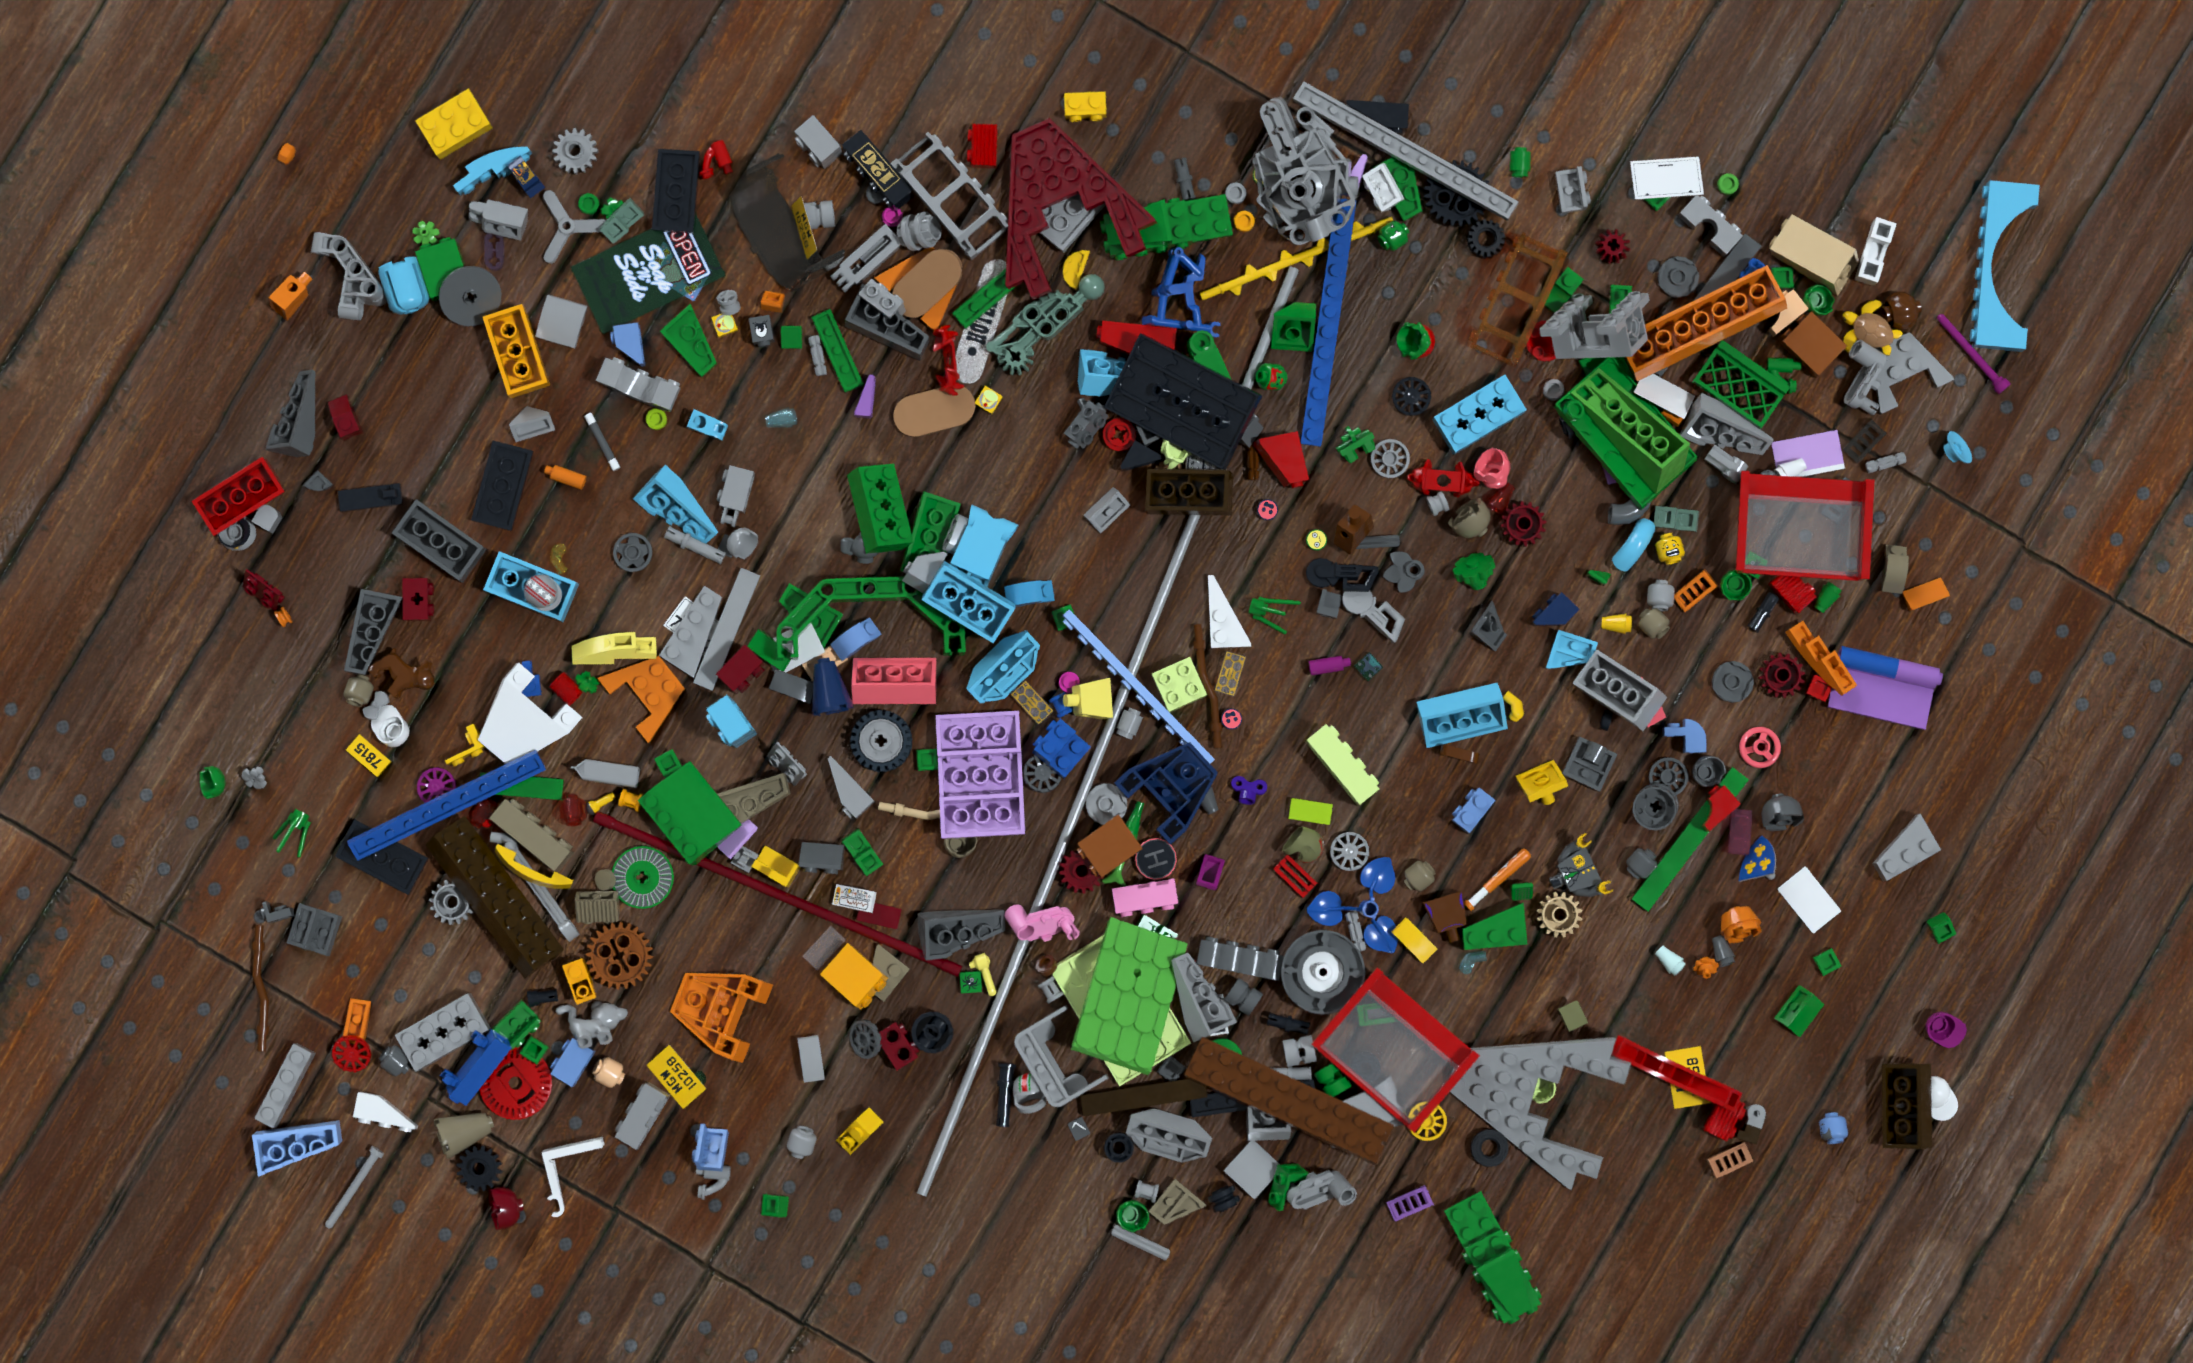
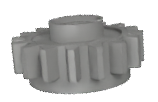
M573 128V133L565 130L566 136L563 137L559 134L560 142L554 141L557 149H553L552 152L558 155L554 160L555 162H560V169L566 167L567 173H570L571 170L574 171L575 175L578 174L579 170L585 173V168H592V161H597L594 154L599 153V151L593 148L597 143L595 140L590 141L592 135L588 134L585 136V130L583 129L580 133L577 132L576 128ZM574 147L581 148L577 156L570 154Z
M448 880L444 881V886L438 884L439 890L432 891L431 893L435 896L429 899L430 902L434 903L430 910H436L437 912L434 917L438 918L441 916V922L445 923L448 920L449 925H453L454 920L461 924V918L468 920L467 913H474V911L470 909L471 906L453 882L450 884ZM452 896H455L458 900L457 906L454 908L448 905V899Z

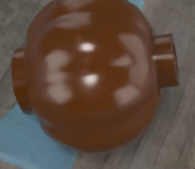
M1902 291L1890 294L1885 300L1884 307L1881 308L1882 318L1892 328L1897 330H1907L1913 327L1917 321L1918 313L1922 311L1920 301H1915L1912 295Z

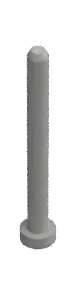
M374 1146L370 1148V1156L325 1222L327 1228L330 1229L334 1226L378 1157H383L384 1152Z

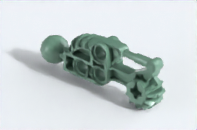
M1089 274L1081 279L1079 291L1074 296L1070 293L1063 294L1056 290L1054 293H1048V295L1039 297L1038 301L1034 300L1031 304L1025 306L1013 319V324L1004 332H1001L993 341L987 343L986 348L988 352L998 355V363L1005 364L1002 368L1004 371L1010 368V375H1014L1015 370H1017L1019 376L1022 375V368L1028 372L1029 368L1026 364L1033 365L1034 363L1031 359H1027L1034 356L1032 347L1041 339H1053L1084 310L1082 304L1086 300H1096L1101 297L1105 289L1104 281L1098 275ZM1030 310L1038 312V316L1035 319L1027 318V313ZM1059 311L1067 313V317L1064 320L1056 318V314ZM1044 325L1052 327V331L1049 334L1041 333V328ZM1016 328L1030 329L1019 341L1001 345ZM1007 348L1016 356L1020 354L1021 360L1019 362L1013 361L1012 355Z

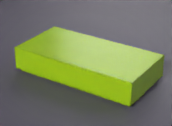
M1291 798L1288 819L1330 825L1333 804Z

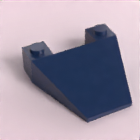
M1188 742L1130 768L1114 783L1127 798H1130L1143 785L1150 790L1172 814L1157 828V831L1171 845L1187 831L1218 772L1192 743Z

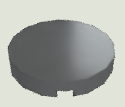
M1677 256L1668 259L1662 264L1658 271L1657 280L1659 287L1666 295L1673 298H1683L1691 294L1697 287L1699 273L1691 260L1686 257Z
M1736 661L1725 662L1720 665L1713 673L1711 681L1716 696L1729 703L1740 702L1747 698L1754 685L1750 669L1743 663Z

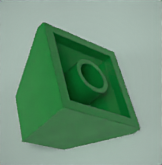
M1295 302L1275 312L1271 349L1312 352L1316 304Z

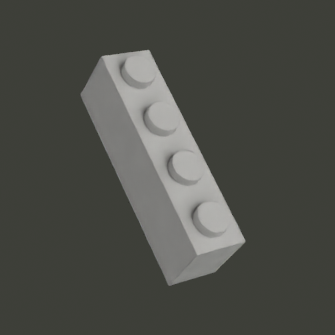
M298 1043L292 1045L254 1119L271 1128L278 1127L316 1052Z

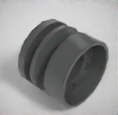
M1653 783L1646 785L1639 791L1633 802V814L1636 821L1648 830L1666 828L1673 822L1678 812L1679 801L1677 795L1665 784ZM1659 801V805L1662 808L1659 807L1658 810H1654V806L1651 803Z

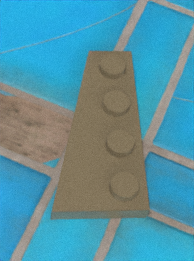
M784 773L718 793L741 824L791 794L786 774Z

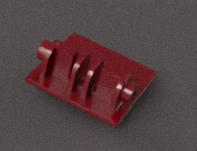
M246 569L242 586L245 592L250 596L258 598L264 607L276 611L278 602L281 604L285 599L283 592L276 587L273 588L272 584L267 585L268 581H265L259 574H254Z

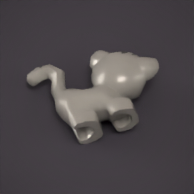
M594 1001L591 1006L590 1020L576 1019L577 1009L570 1004L557 1007L555 1012L558 1015L566 1012L569 1013V1029L576 1038L579 1048L584 1049L592 1046V1038H597L601 1045L609 1044L612 1041L610 1030L614 1029L619 1021L628 1015L627 1009L619 1008L611 1003Z

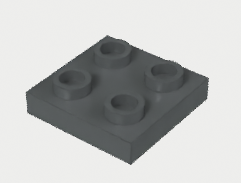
M1579 736L1562 774L1600 792L1617 753Z

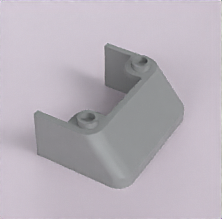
M1067 1005L1017 1034L1014 1041L1018 1052L1047 1101L1054 1107H1060L1109 1078L1105 1074L1090 1084L1081 1074H1073L1065 1078L1045 1044L1055 1034V1026L1051 1019L1067 1010Z

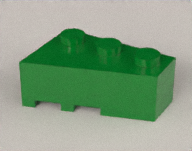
M1520 903L1461 929L1463 950L1527 945L1524 903Z

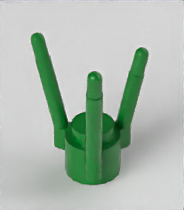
M1260 596L1258 599L1253 598L1249 608V614L1253 615V619L1260 620L1275 630L1287 634L1286 630L1261 616H1265L1266 612L1282 616L1286 615L1283 611L1269 608V604L1266 603L1300 605L1301 602L1268 599Z
M297 809L290 813L287 820L273 836V839L276 840L285 828L291 825L276 852L279 853L294 828L301 830L303 826L297 857H301L307 831L311 824L308 821L309 815Z

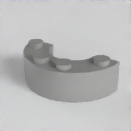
M615 357L612 360L605 358L597 376V382L644 404L664 411H672L681 389L679 387L680 383L668 379L667 382V380L656 376L654 379L648 377L649 373L641 369L634 371L624 365L625 362Z

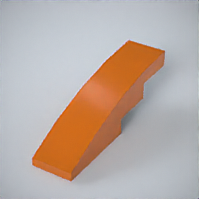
M1804 621L1799 622L1785 632L1808 664L1841 696L1857 686L1836 651L1834 650L1830 653L1820 636L1818 635L1814 638Z

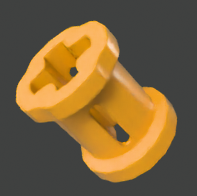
M623 789L618 806L630 807L639 812L642 805L638 800L644 794L640 793L637 795Z

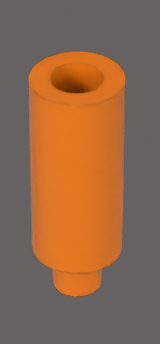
M557 465L554 467L546 466L544 470L545 474L551 475L550 479L580 490L583 489L587 478L585 475Z

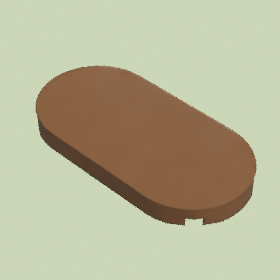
M936 249L928 253L898 281L893 289L892 294L898 295L904 301L903 304L906 312L903 315L915 318L927 313L959 283L962 277V262L951 250Z
M964 387L955 390L958 393L957 396L949 395L945 391H939L940 388L907 396L900 400L895 407V425L903 434L910 437H920L962 426L974 414L975 400L973 395Z

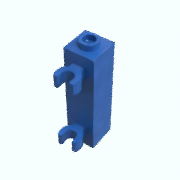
M492 1029L486 1036L477 1030L473 1032L470 1037L474 1039L472 1042L478 1047L456 1075L447 1069H444L441 1073L442 1081L447 1084L448 1097L457 1104L460 1102L467 1106L512 1047L509 1040Z

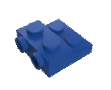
M1060 718L1058 722L1053 720L1046 728L1048 733L1044 738L1041 735L1033 743L1035 748L1032 753L1060 777L1065 779L1091 746L1076 735V731Z

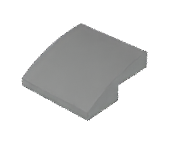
M548 294L535 337L576 348L588 306Z
M1250 1141L1224 1169V1172L1255 1199L1274 1179L1277 1165L1280 1164L1256 1141Z

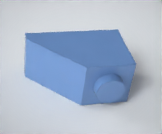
M638 322L613 326L614 332H610L612 344H616L618 350L641 367L645 366L641 330Z

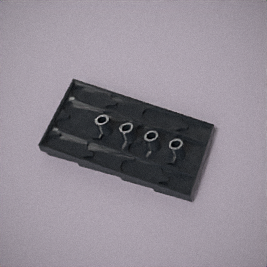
M1140 333L1104 408L1226 470L1262 395Z

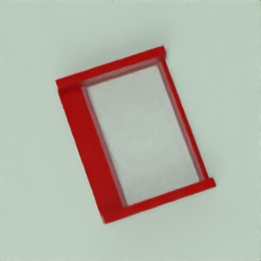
M1741 471L1736 553L1737 573L1849 581L1869 580L1875 480H1834L1750 474V471Z
M1378 967L1312 1043L1315 1049L1414 1133L1480 1057L1478 1053L1474 1050L1472 1051L1386 977Z

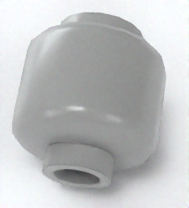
M1656 580L1654 584L1648 586L1647 604L1652 609L1657 608L1660 611H1668V608L1674 604V587L1669 585L1667 580Z
M798 1126L791 1130L787 1149L792 1152L791 1155L793 1157L802 1159L804 1156H809L813 1153L817 1138L811 1128Z

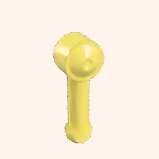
M985 953L976 955L973 961L969 963L970 968L981 970L989 996H995L997 993L989 971L990 959Z

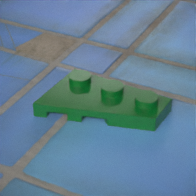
M1394 157L1382 162L1386 164L1404 197V200L1394 206L1403 222L1422 212L1414 168Z
M689 304L660 332L701 377H704L717 365V362L692 305Z
M789 583L779 602L791 613L808 594ZM830 606L812 622L823 648L827 645L844 615Z

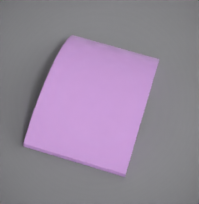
M1019 711L936 715L941 839L1024 835L1025 816Z

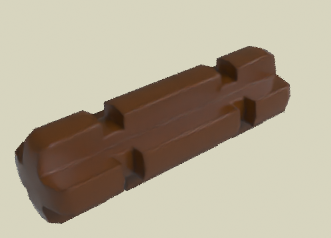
M1252 443L1250 448L1247 447L1249 449L1247 452V469H1249L1248 480L1255 481L1259 479V471H1257L1259 469V455Z

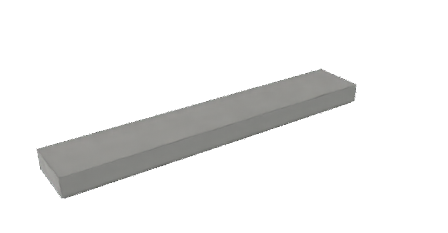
M743 568L740 569L696 674L694 684L713 691L718 679L716 673L725 663L760 575Z

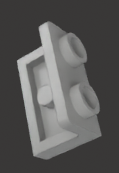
M1579 166L1576 169L1555 172L1561 214L1586 210L1591 202L1589 191H1585L1584 185L1587 183L1586 171H1582V167Z
M872 279L859 292V296L888 318H892L897 311L901 316L906 312L903 304L904 301L898 295L891 294L883 284L876 283Z

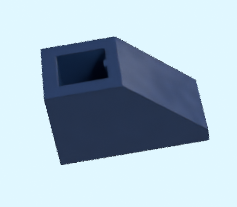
M1562 592L1558 596L1554 593L1547 600L1549 605L1543 611L1540 608L1532 616L1534 621L1531 624L1533 626H1564L1580 609Z

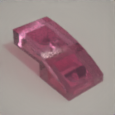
M1735 809L1730 813L1729 854L1749 855L1752 810Z

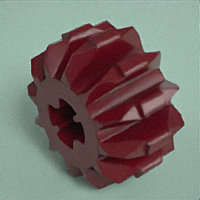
M1607 229L1606 236L1602 233L1599 235L1601 241H1596L1595 245L1601 248L1596 249L1595 252L1596 254L1603 253L1600 257L1601 261L1607 257V264H1611L1613 258L1615 263L1618 264L1620 258L1626 259L1627 256L1624 252H1630V248L1625 245H1628L1630 240H1623L1626 235L1624 232L1618 236V229H1615L1612 235L1611 231ZM1611 242H1614L1615 247H1618V249L1615 248V250L1612 251L1611 247L1608 245H1610Z

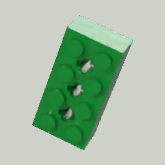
M895 465L862 466L847 474L866 554L903 550L912 544L913 538Z

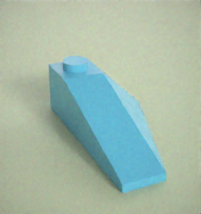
M666 465L633 498L651 515L655 516L657 514L665 518L666 523L670 525L676 524L683 528L684 533L691 534V537L703 543H708L718 533L681 478Z

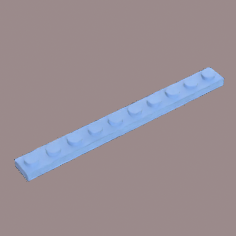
M1067 610L1062 615L1065 619L1063 621L1065 626L1070 630L1074 628L1079 634L1077 638L1085 646L1089 644L1094 649L1092 653L1099 660L1103 658L1108 663L1107 669L1113 675L1118 674L1123 679L1121 683L1128 690L1132 688L1137 693L1136 699L1142 705L1147 704L1152 709L1150 713L1157 720L1161 718L1166 723L1164 727L1170 734L1174 735L1176 733L1181 739L1179 741L1181 745L1191 742L1210 764L1215 760L1070 610Z

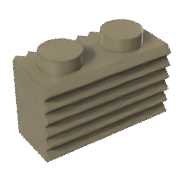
M618 891L576 892V921L584 924H591L593 922L610 924L618 922L620 914Z

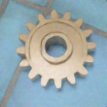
M1554 892L1552 899L1548 895L1545 896L1547 902L1540 901L1542 909L1536 910V912L1541 913V916L1536 918L1537 921L1543 922L1540 928L1546 927V934L1552 931L1555 938L1558 936V933H1561L1562 938L1566 937L1567 931L1569 934H1573L1572 928H1579L1577 921L1582 920L1578 916L1582 909H1577L1576 907L1579 902L1573 903L1572 895L1565 898V892H1562L1560 897H1558L1557 892ZM1557 909H1562L1565 913L1562 921H1558L1554 917V912Z

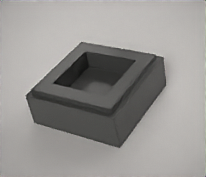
M1169 1056L1157 1072L1172 1082L1177 1081L1186 1067L1172 1056Z

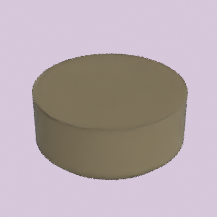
M604 869L596 873L595 883L602 891L610 890L615 886L616 878L611 870Z

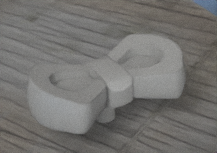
M382 691L375 692L374 700L370 706L362 709L366 719L376 720L378 718L380 709L390 702L388 695Z

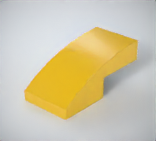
M1406 917L1391 931L1421 963H1424L1437 950L1425 935Z

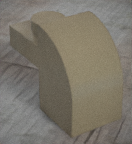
M1886 544L1884 549L1885 565L1881 575V591L1902 594L1909 563L1907 547Z

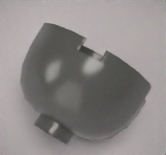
M1782 793L1773 795L1772 799L1764 804L1761 811L1763 827H1766L1768 831L1787 830L1785 825L1793 824V827H1796L1805 820L1800 803L1790 796H1784Z

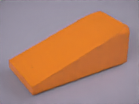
M350 998L343 1036L354 1035L366 1040L371 1001ZM349 1040V1043L355 1044L356 1042L354 1040Z

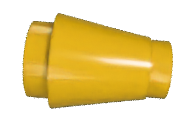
M1620 614L1602 617V629L1622 634L1631 632L1632 616Z

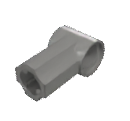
M1303 107L1298 110L1295 122L1299 127L1306 131L1319 127V129H1325L1329 137L1332 135L1334 130L1322 121L1311 108ZM1300 114H1309L1310 121L1302 122L1299 117Z
M1716 445L1712 447L1704 459L1721 471V474L1726 479L1735 484L1740 480L1741 471H1746L1748 468L1745 462L1735 456H1730Z

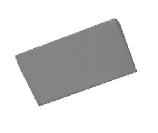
M1113 487L1084 514V517L1099 533H1102L1130 504Z

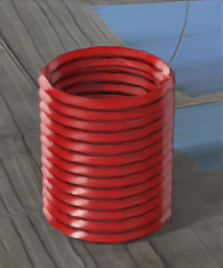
M566 672L560 674L549 686L569 706L583 693L578 688L579 685Z

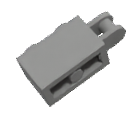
M731 465L729 470L725 469L722 481L725 482L724 488L719 490L717 501L720 502L719 506L724 508L720 524L728 523L735 527L739 512L745 514L755 477L754 471ZM728 509L735 511L734 516L727 515Z

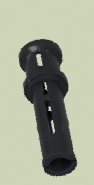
M998 1063L1000 1071L999 1080L996 1083L999 1087L996 1126L1009 1127L1014 1068H1016L1017 1064Z

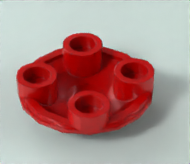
M1545 320L1535 323L1528 330L1526 347L1534 358L1540 361H1552L1556 359L1551 336L1541 337L1539 329L1546 323Z

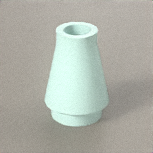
M1664 945L1655 953L1668 973H1672L1674 976L1686 965L1682 957L1670 951Z

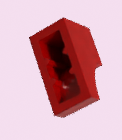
M1716 785L1708 792L1710 797L1706 800L1709 802L1710 811L1707 820L1702 825L1706 832L1711 831L1741 805L1725 785L1721 787Z

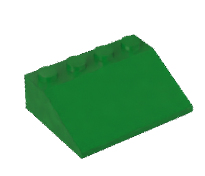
M691 761L655 785L638 800L689 865L698 864L742 826L741 822Z

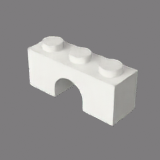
M1878 217L1873 220L1854 280L1872 286L1878 283L1884 265L1883 259L1888 245L1891 243L1897 223Z

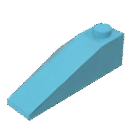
M1080 349L1078 369L1080 395H1110L1126 363V358L1119 357L1117 360L1107 357V353L1102 351Z

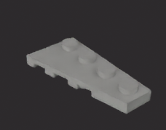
M704 586L659 656L695 678L722 597Z

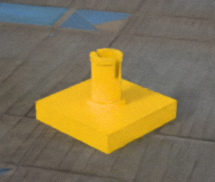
M1554 760L1516 775L1517 782L1529 802L1541 798L1544 805L1552 804L1555 801L1553 793L1568 787L1564 775Z

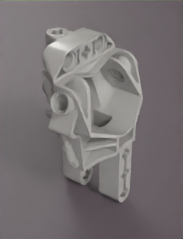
M1281 97L1272 98L1260 108L1261 118L1273 146L1255 154L1256 157L1253 158L1255 179H1257L1259 196L1257 197V202L1267 211L1263 218L1273 228L1277 229L1281 236L1296 245H1302L1309 241L1315 242L1328 236L1331 232L1341 229L1349 221L1356 204L1355 199L1358 195V176H1351V160L1345 158L1336 148V144L1328 136L1325 129L1316 127L1299 134L1286 101ZM1297 175H1303L1302 177L1296 178L1295 180L1291 181L1293 177ZM1311 180H1313V182L1315 183V187H1316V191H1315L1314 197H1311V195L1313 194V190H1314L1313 184L1311 183ZM1297 185H1302L1305 188L1304 195L1301 196L1296 193L1295 188ZM1287 190L1290 191L1291 197H1292L1294 200L1300 201V203L1294 202V201L1289 197ZM1342 195H1349L1350 199L1341 202ZM1351 206L1348 213L1342 207ZM1338 213L1343 216L1342 224H1337L1334 221V214ZM1285 221L1288 225L1282 227V223ZM1291 230L1290 236L1284 234V232ZM1296 230L1304 231L1305 238L1303 240L1296 237Z

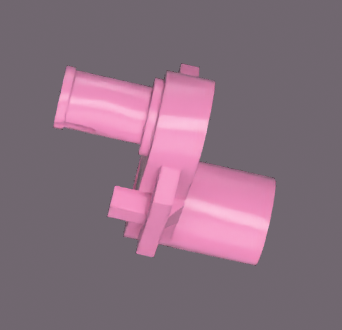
M1013 905L1005 912V919L1020 940L1033 941L1042 938L1046 942L1050 941L1052 935L1058 934L1061 930L1065 932L1069 940H1072L1071 935L1076 939L1080 934L1074 925L1073 914L1066 907L1060 908L1056 906L1028 915L1021 905Z

